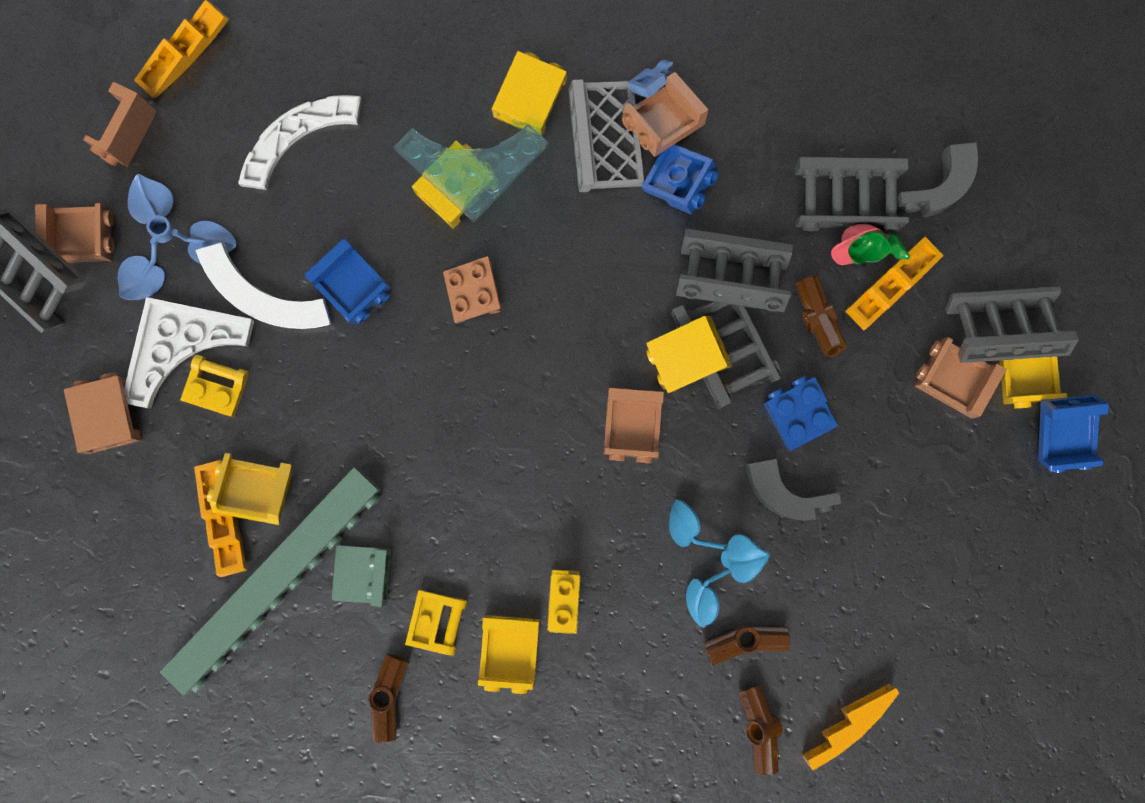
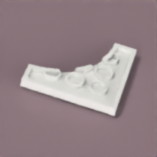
M146 297L124 387L127 404L151 409L160 386L170 372L181 362L200 351L225 345L248 347L254 320Z

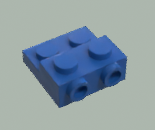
M674 144L660 153L644 181L642 189L646 193L666 200L670 206L692 215L695 208L699 210L703 206L705 201L704 192L708 185L713 186L718 178L717 167L713 159Z
M804 376L792 382L793 389L784 393L781 388L767 395L770 401L763 404L788 452L838 427L826 404L827 399L815 377L808 380Z

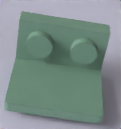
M338 545L335 554L332 600L371 603V606L375 607L386 605L392 549Z

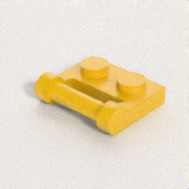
M195 355L191 362V371L180 400L235 417L248 380L249 371L241 368L235 370L207 361L203 356ZM206 371L234 380L233 389L201 379L202 372Z
M418 590L405 645L454 656L456 634L462 610L466 609L467 600ZM446 605L452 608L444 641L439 643L435 642L443 608Z

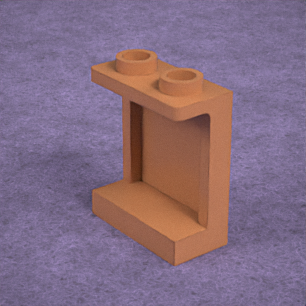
M676 72L666 78L667 84L657 91L656 94L644 99L635 106H632L629 102L624 105L622 116L624 126L629 131L635 133L639 138L641 146L645 150H649L654 157L705 125L709 109Z
M113 82L108 91L120 101L117 110L99 141L85 135L83 140L91 146L90 151L100 156L102 160L114 166L120 163L128 167L157 111L138 93Z
M95 203V207L52 208L47 204L35 205V233L68 263L111 261V253L114 252V240L111 237L114 215L111 208L103 203Z
M946 337L940 341L937 340L929 351L931 358L927 365L924 363L916 374L918 381L915 387L970 418L981 417L1007 369L998 364L991 366L984 361L960 363L958 357L960 348L952 344L953 339Z
M108 373L99 376L100 380L98 381L81 380L74 382V387L64 389L78 453L91 454L142 441L140 431L133 429L123 386L127 378L117 376V373Z
M609 388L603 455H609V460L625 461V456L636 457V462L652 463L653 458H659L661 409L664 392Z

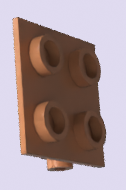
M489 256L443 272L455 323L489 312L490 314L500 312L502 304L499 301L498 288L496 287V280L492 271L493 266Z

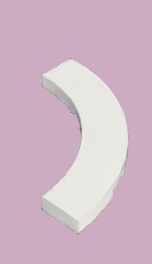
M329 96L326 99L303 103L280 116L260 135V139L252 152H249L238 184L243 187L267 190L270 177L277 162L297 140L310 132L326 126L337 124L358 125L362 104L361 96Z
M224 243L196 250L199 261L215 288L230 303L247 315L262 322L285 328L306 329L332 325L325 299L305 302L283 300L265 293L249 283L232 262Z

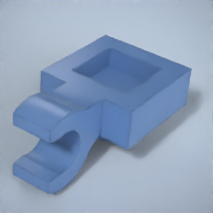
M663 59L654 69L646 68L628 82L630 91L647 98L656 94L661 87L667 84L666 78L673 73L671 71L667 72V69L673 65V62Z

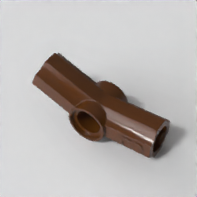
M818 275L796 282L794 285L803 307L802 316L808 332L814 334L824 357L829 356L831 358L839 355L842 351L846 350L847 343L837 325L835 310L832 304L826 300Z
M744 624L739 625L730 632L707 640L703 644L713 666L743 653L754 651L788 652L790 646L789 628L749 626ZM747 631L751 632L753 636L751 643L745 646L741 645L739 640L741 634Z
M386 654L374 689L369 695L372 742L382 743L397 740L396 700L410 662L398 655ZM379 691H384L389 695L390 701L388 704H382L378 701L377 693Z
M758 685L740 691L739 696L749 721L745 732L748 740L753 744L755 773L773 775L779 772L777 738L782 735L783 727L780 719L776 715L771 714L762 687Z

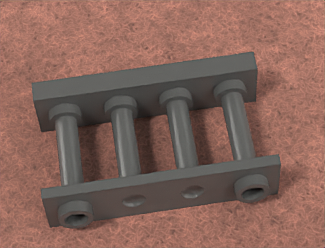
M800 157L795 164V175H803V178H805V215L798 217L795 221V227H803L804 231H817L819 227L848 228L856 224H870L876 228H883L884 232L900 231L909 222V217H897V179L908 170V158ZM819 175L829 176L832 179V216H816V178ZM846 176H856V179H859V216H843V178ZM873 176H883V179L886 180V217L870 216V179Z
M11 209L0 210V249L4 241H6L15 250L6 269L0 264V295L41 333L62 327L64 323L53 314L63 294L82 289L87 280ZM24 258L34 267L25 287L15 278ZM43 277L54 286L45 304L34 296Z
M686 228L681 246V254L690 255L688 275L680 274L676 296L785 312L791 291L780 290L781 269L787 270L793 253V245ZM700 257L716 259L715 279L698 277ZM727 261L743 263L742 284L726 281ZM754 265L770 268L769 288L753 286Z
M711 301L693 311L689 309L685 311L683 305L672 310L671 316L677 328H680L730 304ZM731 304L738 319L717 328L720 338H723L743 328L750 343L727 353L731 363L755 352L762 367L728 384L721 382L717 374L720 371L704 377L703 380L718 409L732 403L730 400L732 393L767 376L771 384L781 379L779 376L781 370L777 361L774 358H770L745 307Z
M1043 286L1031 289L951 294L945 312L946 314H960L966 338H964L958 352L960 363L1070 356L1079 341L1076 331L1060 330L1052 308L1061 293V288ZM1025 309H1041L1048 333H1035L1032 331ZM1014 310L1021 334H1005L998 311ZM987 312L994 336H978L971 313Z

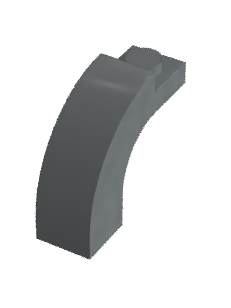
M977 143L949 145L941 153L943 178L940 185L929 190L901 192L897 196V209H904V212H915L922 209V217H929L946 210L958 201L971 187L977 173Z
M777 459L746 464L748 480L757 498L769 510L782 517L795 520H816L815 508H817L818 513L833 511V505L841 504L839 493L802 498L789 492L781 481Z

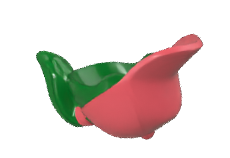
M856 224L848 227L842 234L841 243L836 245L831 251L833 260L839 265L852 263L859 265L862 262H877L890 253L897 259L907 260L910 258L909 253L897 235L883 233L882 230L870 224Z

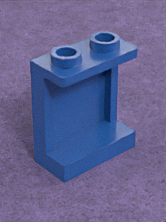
M344 238L304 275L353 326L356 323H363L370 316L369 311L376 304L380 306L390 297L389 292L392 290Z
M1096 394L1041 400L1038 461L1049 471L1055 473H1062L1067 469L1090 470L1095 466H1103L1104 460L1097 454L1099 416L1108 414L1109 404Z

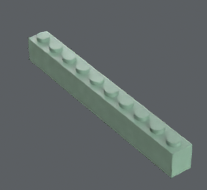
M354 467L160 673L183 696L192 691L197 693L208 682L205 677L212 670L217 672L227 662L225 656L231 650L237 651L246 642L247 639L244 636L251 629L256 631L265 622L266 619L263 616L270 609L272 611L276 610L284 602L285 598L283 595L289 588L293 591L304 580L302 575L308 568L313 570L321 563L323 552L327 548L332 550L342 540L340 534L346 528L351 530L361 520L359 514L365 508L370 510L380 500L378 494L382 489L362 470Z

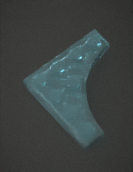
M527 124L517 134L495 147L483 150L481 148L454 150L442 147L441 144L427 139L411 128L393 148L474 223L548 146V141Z

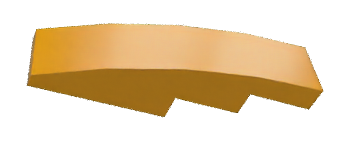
M205 0L191 20H183L170 40L163 38L134 81L152 98L158 97L201 55L228 22L229 18L211 1Z
M926 237L922 238L908 251L909 259H900L845 311L863 330L867 329L881 314L890 308L944 256Z
M218 461L196 466L194 469L201 518L206 522L208 544L213 549L216 575L224 577L246 571L247 566L237 517L213 513L210 502H207L210 486H215L218 478L215 477Z
M887 684L841 708L845 719L821 731L826 742L802 754L807 765L812 770H815L841 754L860 739L881 718L899 694L897 688Z

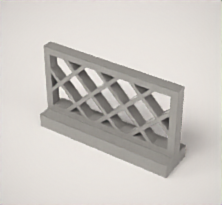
M582 79L572 80L568 93L579 192H589L591 189L638 187L644 183L639 138L633 131H631V136L628 129L625 131L614 121L621 112L623 113L625 104L629 102L632 106L636 105L635 93L630 91L629 81L583 83ZM627 89L628 100L623 105L612 96L615 90ZM597 90L605 98L596 106L588 99V91ZM607 100L619 109L612 118L600 109ZM595 113L607 122L600 132L591 125V118ZM610 125L622 135L615 144L603 135ZM624 137L633 144L634 151L629 157L617 147ZM598 139L610 148L603 158L594 151L593 145ZM612 151L625 161L618 170L605 161ZM628 163L636 170L637 179L628 180L619 172ZM601 164L613 174L608 181H597L596 170Z

